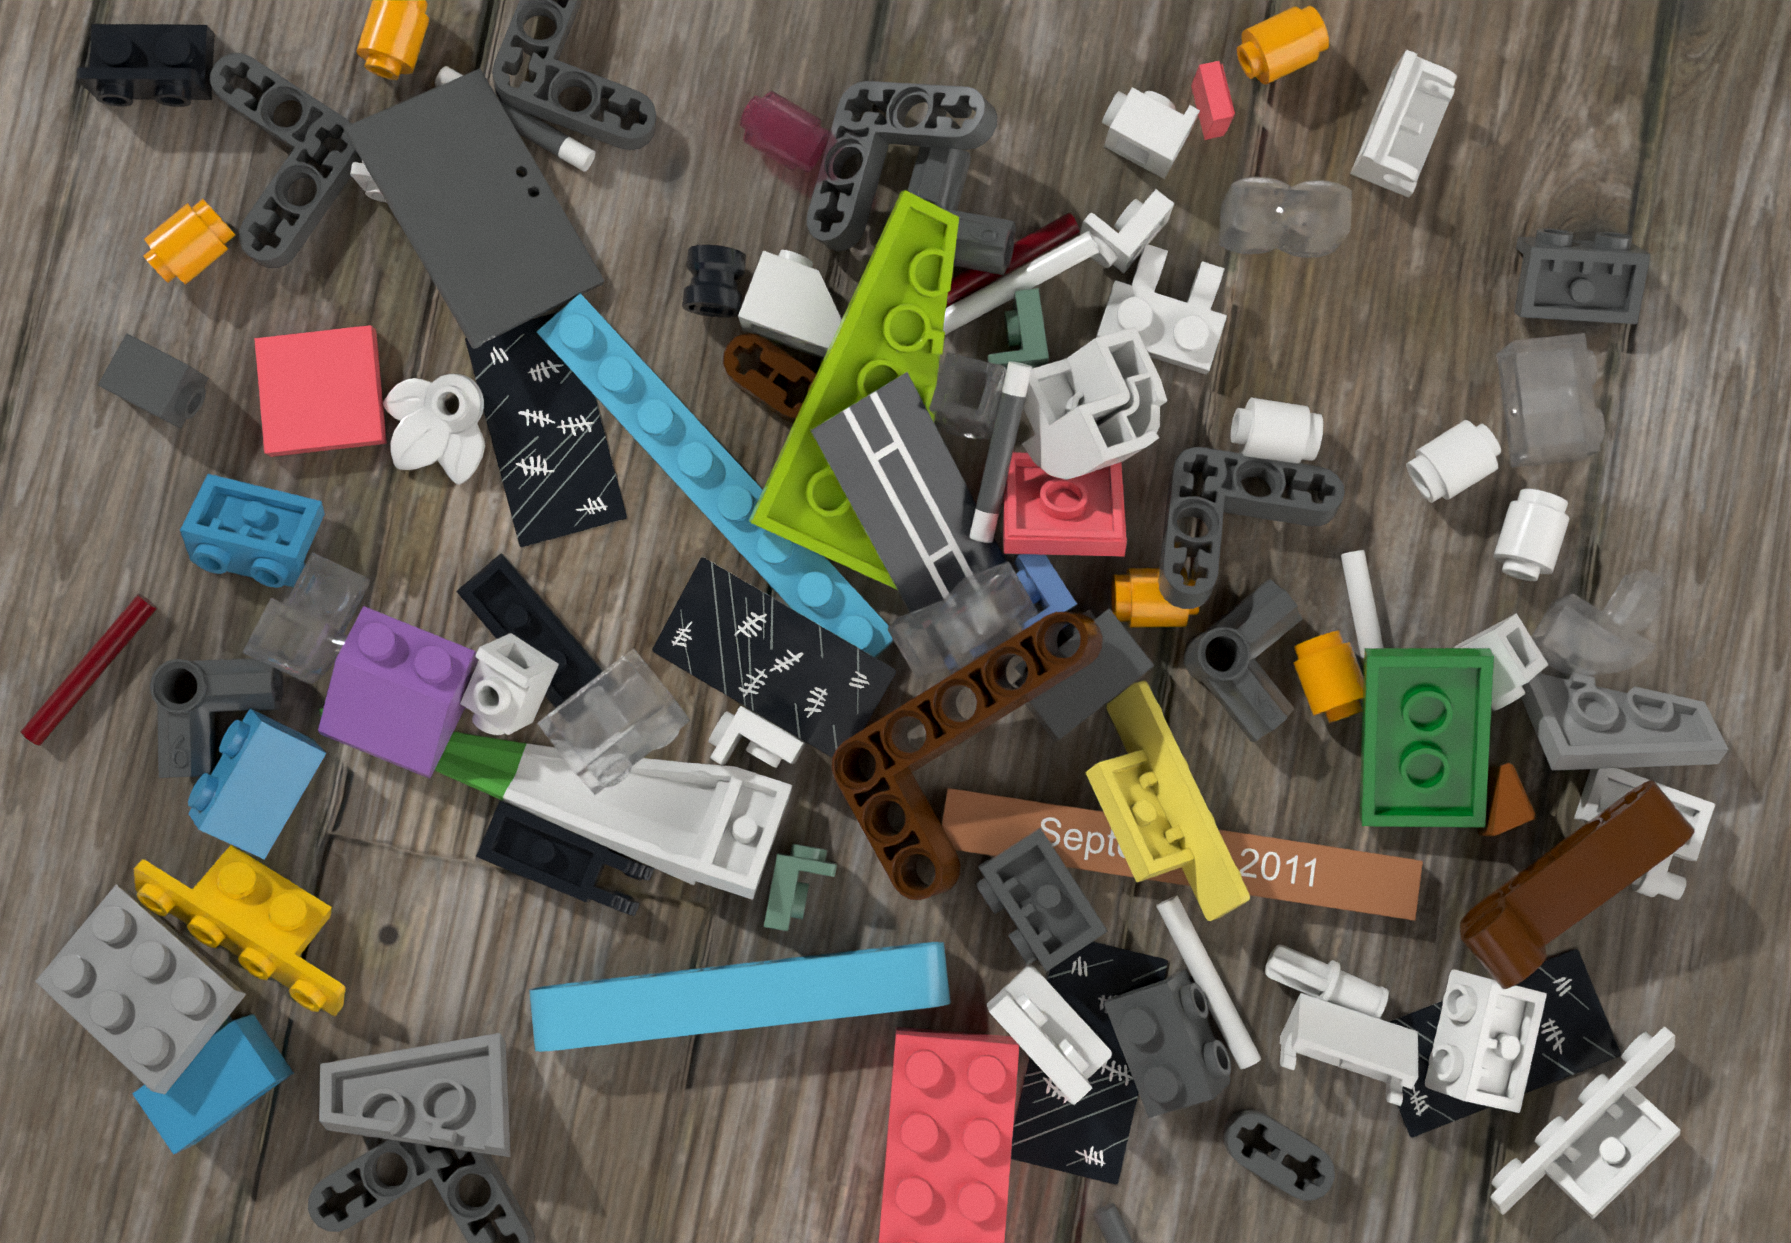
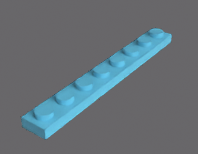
M581 293L537 331L544 342L791 609L875 658L898 638V635L824 556L750 523L749 519L763 491L761 487Z

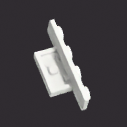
M1663 1027L1654 1037L1647 1032L1637 1037L1621 1056L1626 1064L1611 1079L1604 1074L1595 1078L1578 1098L1583 1106L1567 1122L1561 1116L1553 1119L1536 1137L1535 1143L1540 1148L1527 1161L1521 1163L1515 1158L1495 1176L1491 1184L1497 1190L1490 1196L1493 1206L1504 1215L1547 1174L1577 1205L1594 1219L1680 1135V1129L1634 1088L1674 1049L1675 1035L1669 1029Z

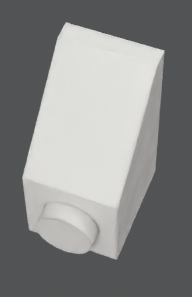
M781 250L778 256L766 251L762 252L738 315L743 331L757 334L768 340L824 359L842 319L819 270L812 268L813 262L788 250Z

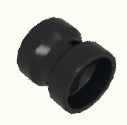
M720 245L691 246L688 249L686 266L694 276L691 278L690 285L684 288L683 309L708 317L730 318L738 316L741 310L742 295L737 290L738 284L735 281L745 274L746 254L740 250Z

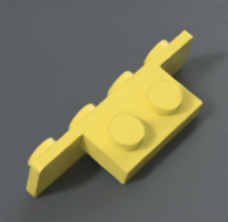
M1145 680L1133 683L1107 704V711L1128 754L1099 762L1085 773L1136 882L1182 867L1205 918L1208 921L1218 919L1250 900L1249 892L1148 683Z

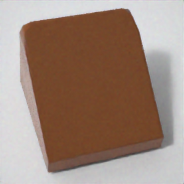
M1510 762L1488 766L1485 828L1477 827L1479 836H1496L1535 819V812L1517 772Z

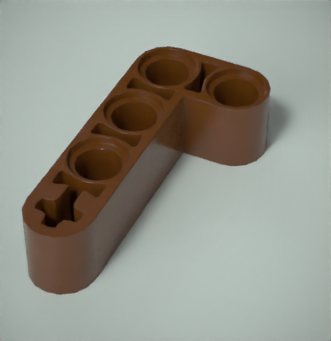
M1654 781L1644 782L1625 794L1469 910L1460 921L1461 940L1502 989L1511 988L1525 980L1542 965L1547 956L1545 945L1676 852L1692 837L1695 829Z

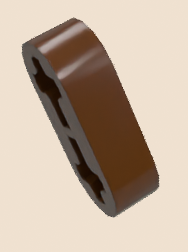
M745 333L735 337L728 343L723 353L725 370L729 380L736 387L782 419L791 423L795 422L803 403L796 404L793 409L787 407V393L777 386V383L782 379L790 386L798 388L805 382L809 384V392L816 377V374L811 369L766 338L757 334ZM756 349L762 351L760 354L761 364L772 372L767 379L752 369L745 376L740 374L741 365L737 355L741 352L751 355Z

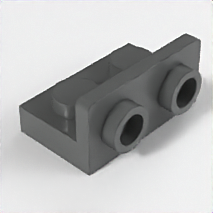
M1540 228L1537 229L1536 237H1518L1516 249L1524 254L1514 313L1519 317L1638 324L1651 254L1632 244V236L1616 232H1596L1594 241L1573 240V232L1561 229Z
M1041 828L1036 829L989 861L986 860L977 866L984 878L975 883L976 887L994 914L1004 908L1018 928L1008 934L1027 965L1038 959L1047 972L1108 932Z

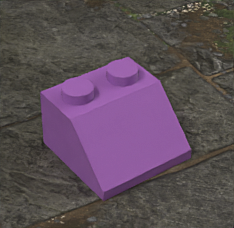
M363 606L336 658L318 728L319 734L430 779L465 709L460 703L478 663V659L475 657L476 652Z

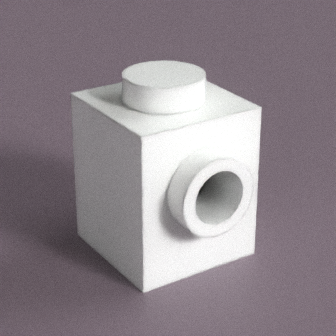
M1517 613L1454 647L1491 649L1494 655L1491 705L1493 711L1503 708L1522 697L1526 693L1522 685L1528 683L1548 666L1547 661Z

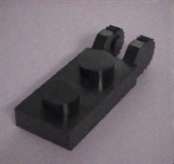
M499 801L476 857L583 902L587 903L593 900L632 916L636 915L640 902H637L631 895L624 892L613 891L597 885L605 864L623 871V874L636 880L644 879L650 881L655 869L504 801Z

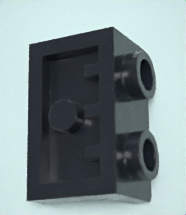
M91 24L90 66L77 68L76 81L87 89L97 101L110 106H130L133 104V99L155 100L162 105L172 107L189 106L191 100H212L210 73L213 69L215 33L208 25Z

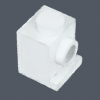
M1133 87L1128 95L1118 91L1102 120L1103 124L1110 127L1104 147L1165 179L1188 138L1200 110L1189 105L1183 115L1175 110L1174 104L1169 99L1153 91L1142 93Z
M512 633L480 646L475 656L479 661L460 704L474 712L472 721L480 730L493 735H502L504 733L510 735L533 723L559 664Z

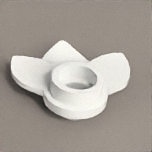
M446 374L438 377L433 382L412 378L398 383L383 402L387 412L400 420V423L394 430L390 443L395 467L400 470H413L431 465L438 460L453 482L459 485L463 484L476 471L485 449V441L477 424L484 410V399L479 386L471 378L462 374ZM451 392L459 399V409L455 414L449 413L445 407V399Z

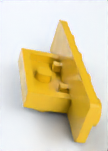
M233 845L227 848L193 889L144 859L134 868L135 890L138 892L137 898L150 911L160 916H166L168 913L188 924L189 932L204 945L211 948H217L221 945L237 955L242 967L255 977L262 980H268L269 977H272L289 988L291 997L304 1008L313 1012L323 1009L332 1016H336L344 1004L345 986L299 957L331 917V906Z

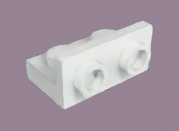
M1027 966L987 1003L991 1015L1073 1105L1092 1089L1088 1078L1111 1058V1050L1034 966Z
M1455 969L1452 970L1443 997V1006L1433 1049L1429 1057L1425 1086L1466 1102L1520 1113L1547 993L1517 985L1508 989H1502L1493 979Z

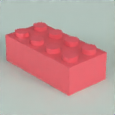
M896 1027L878 1243H1004L1019 1044L1011 1036Z

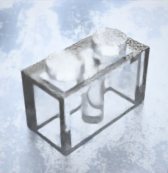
M1585 333L1514 340L1497 353L1511 468L1582 461L1601 451L1600 443L1603 442L1605 436V421L1602 411L1599 408H1595L1592 385L1595 384L1597 379V362L1594 353L1591 350H1587Z
M633 648L537 724L575 774L594 795H597L605 787H612L624 780L630 773L632 766L651 751L670 744L677 737L680 729L690 719L672 694Z

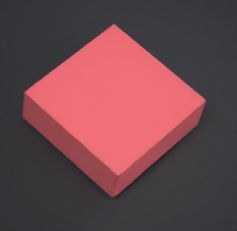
M1220 61L1201 64L1198 67L1191 88L1196 108L1200 110L1198 116L1204 140L1225 135L1235 115L1223 64H1220Z

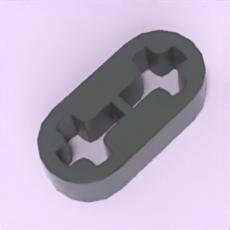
M1242 1109L1232 1114L1226 1121L1223 1129L1224 1146L1227 1152L1243 1167L1291 1196L1303 1201L1316 1200L1324 1196L1332 1187L1335 1178L1334 1165L1329 1155L1313 1142L1255 1109ZM1257 1123L1263 1124L1260 1134L1265 1140L1275 1146L1272 1153L1268 1155L1256 1147H1251L1246 1154L1242 1153L1244 1143L1237 1137L1239 1130L1242 1127L1253 1130ZM1289 1154L1301 1162H1306L1310 1155L1315 1156L1312 1166L1319 1172L1317 1178L1314 1181L1304 1178L1299 1185H1295L1297 1175L1288 1166L1281 1163L1285 1155Z

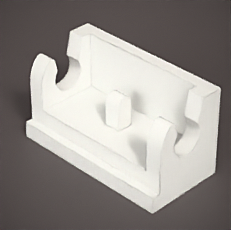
M1406 50L1391 73L1350 174L1409 198L1414 192L1418 177L1444 113L1454 94L1455 89L1453 86L1457 75L1442 66L1417 57V54Z
M1300 993L1280 1035V1065L1294 1070L1297 1059L1296 1053L1386 1082L1387 1102L1401 1106L1403 1100L1402 1087L1412 1089L1418 1079V1032Z

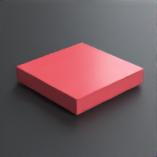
M373 326L254 338L264 453L266 455L275 457L387 444L377 332Z
M1013 452L1003 494L1004 554L1125 557L1127 538L1121 462L1065 480L1047 474L1033 462L1028 453Z

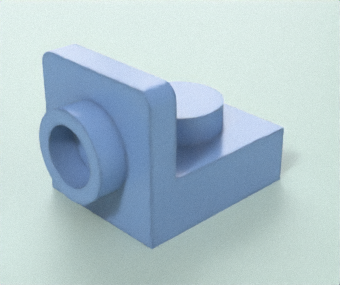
M1020 554L1017 556L1014 564L1019 572L1012 576L1016 586L1030 606L1039 601L1044 611L1020 625L1016 630L1017 633L1054 612H1070L1077 605L1046 555ZM1066 624L1064 627H1062L1060 631L1067 627L1069 624Z

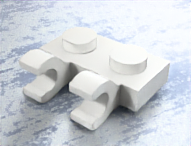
M1145 244L1132 284L1114 281L1096 338L1136 327L1150 357L1207 375L1210 371L1227 315L1211 310L1225 268L1201 262L1200 268L1196 271L1186 303L1155 293L1168 250Z

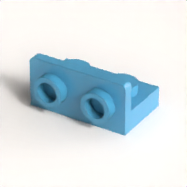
M207 474L180 529V533L190 561L208 572L222 574L227 571L252 577L259 583L269 587L278 588L285 585L303 589L308 579L304 560L325 513L322 501Z

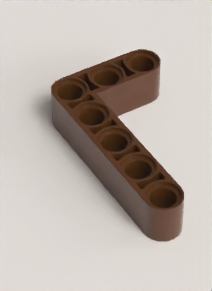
M1054 612L1043 617L850 737L836 749L832 757L834 778L890 881L902 896L910 900H923L949 891L956 884L960 876L961 866L954 847L912 773L1090 665L1098 657L1103 641L1100 627L1092 618L1084 614L1071 612ZM1071 623L1079 631L1081 637L1080 646L1072 656L1066 657L1058 648L1057 635L1062 627ZM1017 655L1023 658L1028 667L1026 682L1018 689L1009 683L1006 676V667L1009 661ZM964 687L970 688L977 700L976 710L968 720L961 716L956 706L957 696ZM914 718L921 721L926 731V740L919 750L909 743L907 737V728ZM865 749L873 754L876 761V770L871 779L865 778L859 768V758ZM893 801L903 808L906 816L905 825L900 832L892 828L887 818L888 808ZM922 854L927 856L935 867V879L931 885L924 883L918 877L916 871L917 861Z

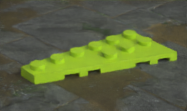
M906 190L901 191L749 519L750 523L896 590L897 588L811 430L908 372L934 422L938 394L936 385L940 354H943L945 338L943 328L947 296L951 289L959 217Z

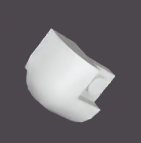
M1136 327L1095 338L1066 359L1032 369L1023 409L1035 435L1022 443L1033 462L1050 476L1068 480L1125 461L1159 439L1156 433L1160 427V406L1167 402L1161 379Z

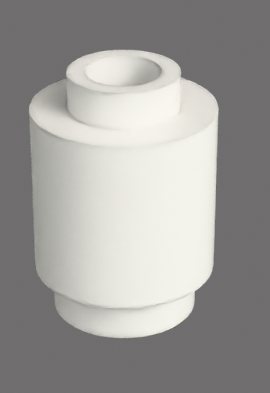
M1250 398L1245 409H1236L1231 426V442L1239 444V452L1243 456L1291 463H1300L1302 459L1313 461L1319 452L1323 435L1322 415L1310 413L1308 406L1258 398Z
M1464 420L1415 451L1416 458L1406 463V467L1415 486L1429 502L1433 503L1441 497L1449 500L1498 469L1496 456L1501 453V448L1487 426L1480 424L1475 427L1470 421Z
M1520 490L1518 500L1510 502L1493 556L1504 564L1502 568L1503 573L1526 581H1537L1539 574L1553 573L1570 519L1565 514L1568 505L1565 499L1541 490Z

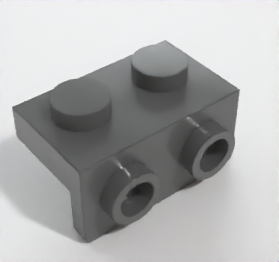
M1186 969L1173 973L1163 981L1111 997L1104 1003L1148 1118L1213 1100L1230 1084L1231 1063L1224 1045L1219 1040H1215L1206 1018L1208 1016L1206 997L1201 987L1197 983L1192 982Z

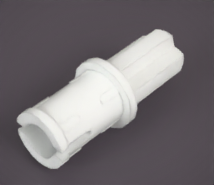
M1277 945L1267 960L1265 974L1275 981L1312 997L1380 1019L1384 1012L1389 991L1382 986L1378 987L1340 970V963L1332 960L1326 964L1284 945Z

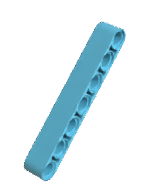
M944 942L916 943L556 984L529 989L535 1051L538 1052L925 1009L951 1003Z

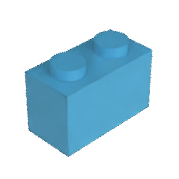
M250 708L243 721L235 720L224 734L219 748L220 753L223 755L212 774L204 773L194 785L188 799V806L192 807L188 814L198 830L265 860L325 757L326 752L314 739Z
M254 1014L234 1021L228 1016L165 1095L151 1091L146 1085H143L132 1094L174 1155L197 1144L294 1074V1072Z

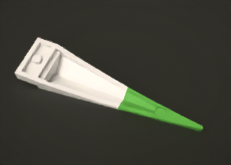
M323 708L319 709L320 716H322ZM453 732L434 770L689 884L694 885L697 881L752 900L792 790L791 784L736 766L602 754L527 744Z

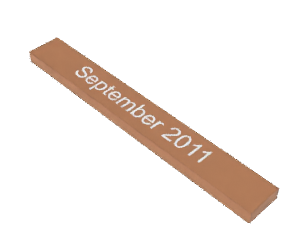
M947 788L941 826L955 850L996 856L1036 829L1041 828L1066 867L1134 877L1104 812ZM1219 830L1251 896L1416 920L1423 865L1421 860ZM1182 867L1147 879L1190 886Z

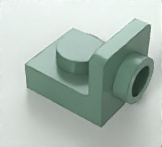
M1039 288L1015 291L1014 310L1004 311V321L1008 346L1019 345L1020 350L988 355L987 369L989 378L1002 377V382L1004 383L1009 361L1030 365L1032 369L1048 364L1049 355Z
M792 844L790 855L777 854L764 927L788 931L791 918L803 920L809 884L798 882L799 873L804 871L835 877L837 863L826 861L828 850Z

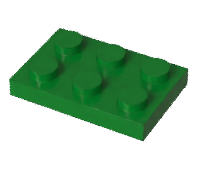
M1365 648L1360 784V821L1362 826L1485 828L1494 655L1490 648Z

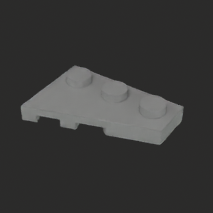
M1540 672L1528 683L1522 685L1526 693L1521 699L1552 770L1719 764L1729 750L1706 703L1636 686L1628 693L1598 687L1595 683V677L1572 673L1569 680L1544 675Z
M500 1033L322 1063L320 1064L319 1122L329 1131L511 1157L506 1042Z

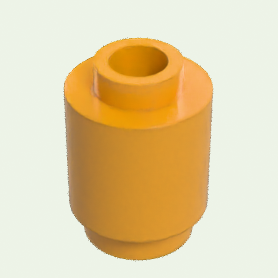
M372 0L356 50L357 54L366 61L364 67L369 72L390 80H398L400 74H412L414 72L429 24V17L425 14L428 7L426 0Z
M1294 6L1243 30L1241 36L1242 44L1237 47V56L1244 73L1250 79L1256 77L1262 84L1267 85L1317 61L1319 53L1329 47V36L1322 17L1314 7L1307 6L1300 9Z
M202 198L193 207L188 203L185 204L146 236L144 240L151 249L143 256L167 283L177 276L186 285L229 249L225 244L236 234Z
M1183 567L1180 573L1184 579L1183 584L1194 586L1196 581L1188 579L1187 570ZM1128 568L1126 574H1115L1112 576V612L1120 622H1127L1129 628L1186 627L1189 615H1198L1199 607L1182 609L1166 601L1159 591L1158 578L1160 568Z
M1339 630L1320 635L1294 646L1298 660L1293 663L1313 716L1325 713L1328 722L1332 723L1363 711L1359 700L1363 699L1364 677L1351 643L1343 642Z

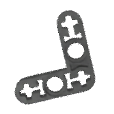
M519 0L493 65V83L495 92L500 100L512 108L620 149L635 150L647 145L654 136L656 126L655 107L648 96L627 86L558 61L583 0H557V3L552 0ZM534 16H545L556 24L557 30L548 39H533L523 29L527 20ZM524 52L531 56L529 62V80L531 82L523 81L519 88H514L510 86V76L508 74L517 75L523 63ZM568 87H580L589 93L592 101L583 111L572 112L563 108L559 103L558 96ZM601 98L609 99L608 111L604 110V120L600 122L596 119L600 115ZM629 110L637 111L639 113V123H634L630 130L622 129L620 127V117H626Z
M231 53L221 57L214 64L210 73V84L214 93L231 110L293 150L243 220L239 229L240 245L250 258L266 268H280L295 258L351 178L352 162L361 163L362 160L344 131L345 125L350 123L345 117L254 58L243 53ZM235 75L243 79L247 76L252 84L264 93L260 101L258 102L254 96L241 88L234 89L230 84L231 79ZM287 100L300 102L302 105V116L295 125L291 127L275 125L274 112L277 106ZM329 136L337 140L342 136L347 147L342 153L336 150H332L329 153L324 142ZM311 158L320 166L323 164L330 172L327 178H324L314 166L308 164ZM300 178L315 180L317 193L309 204L304 206L290 204L288 190L294 181ZM278 205L292 218L297 219L293 226L285 218L282 219L274 212ZM263 230L268 233L275 231L277 237L281 239L280 244L275 249L268 245L263 247V244L257 239Z
M863 81L849 87L839 101L809 206L806 223L809 233L827 248L834 251H845L853 247L862 238L866 229L889 144L963 150L976 149L993 136L998 119L995 108L976 89L964 86ZM926 102L928 104V111L925 119L915 127L906 128L905 118L908 111L916 104ZM874 104L882 112L886 113V118L880 112L867 111H870ZM972 110L976 112L974 119L964 120L962 128L952 118L946 117L947 112L953 118H968ZM862 112H865V113L863 114L862 118L860 119L859 117H860L861 113H862ZM861 153L863 161L860 170L853 177L842 179L841 169L844 162L854 154ZM839 191L842 192L840 193V197H837V193ZM842 214H844L842 222L833 223L830 229L831 220H839Z
M1192 447L1184 450L1176 458L1168 484L1158 578L1159 591L1171 605L1182 609L1197 608L1209 599L1218 576L1224 512L1304 526H1322L1329 523L1335 517L1345 494L1342 481L1331 470L1320 466L1247 457L1241 453L1205 447ZM1191 470L1202 472V479L1205 483L1200 497H1190L1194 481ZM1247 477L1263 479L1270 486L1271 494L1265 497L1250 495L1242 487L1241 480ZM1287 484L1290 486L1287 492L1289 499H1282L1281 496ZM1307 490L1318 491V498L1323 502H1311L1312 497ZM1183 517L1199 518L1206 524L1209 533L1203 537L1187 536L1179 529L1177 521ZM1186 557H1196L1192 571V578L1196 581L1194 586L1184 585L1183 576L1180 575Z
M388 1139L322 1179L313 1187L308 1198V1211L314 1223L326 1231L340 1232L352 1227L407 1192L432 1179L468 1243L495 1242L498 1237L491 1222L489 1221L480 1230L475 1221L485 1218L499 1204L503 1207L505 1213L500 1214L494 1221L504 1236L515 1233L519 1238V1243H535L532 1226L491 1154L471 1152L475 1160L465 1163L449 1176L444 1167L451 1165L455 1162V1159L448 1148L439 1147L436 1149L430 1145ZM454 1149L459 1159L469 1152ZM384 1153H396L406 1161L408 1173L402 1184L389 1186L378 1177L376 1166L379 1157ZM356 1168L360 1169L361 1177L355 1173ZM468 1174H479L489 1182L491 1197L486 1205L472 1207L465 1204L459 1194V1183L462 1177ZM361 1180L363 1181L364 1187L368 1191L347 1204L346 1212L349 1216H346L341 1209L331 1212L327 1208L326 1202L333 1196L330 1186L337 1193H342ZM370 1193L377 1199V1201H371Z

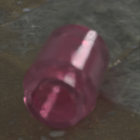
M769 91L763 98L758 95L754 96L746 106L740 119V127L745 129L744 143L790 170H795L798 167L807 173L810 172L823 154L830 135L829 130L820 126V118L774 91Z

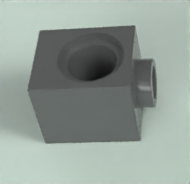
M126 333L98 386L181 429L186 419L192 418L201 408L206 395L204 387L209 378L184 362Z

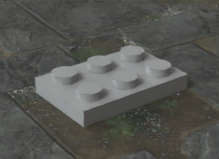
M117 884L35 981L151 1091L164 1095L246 995L157 914L146 908L137 896L130 890Z

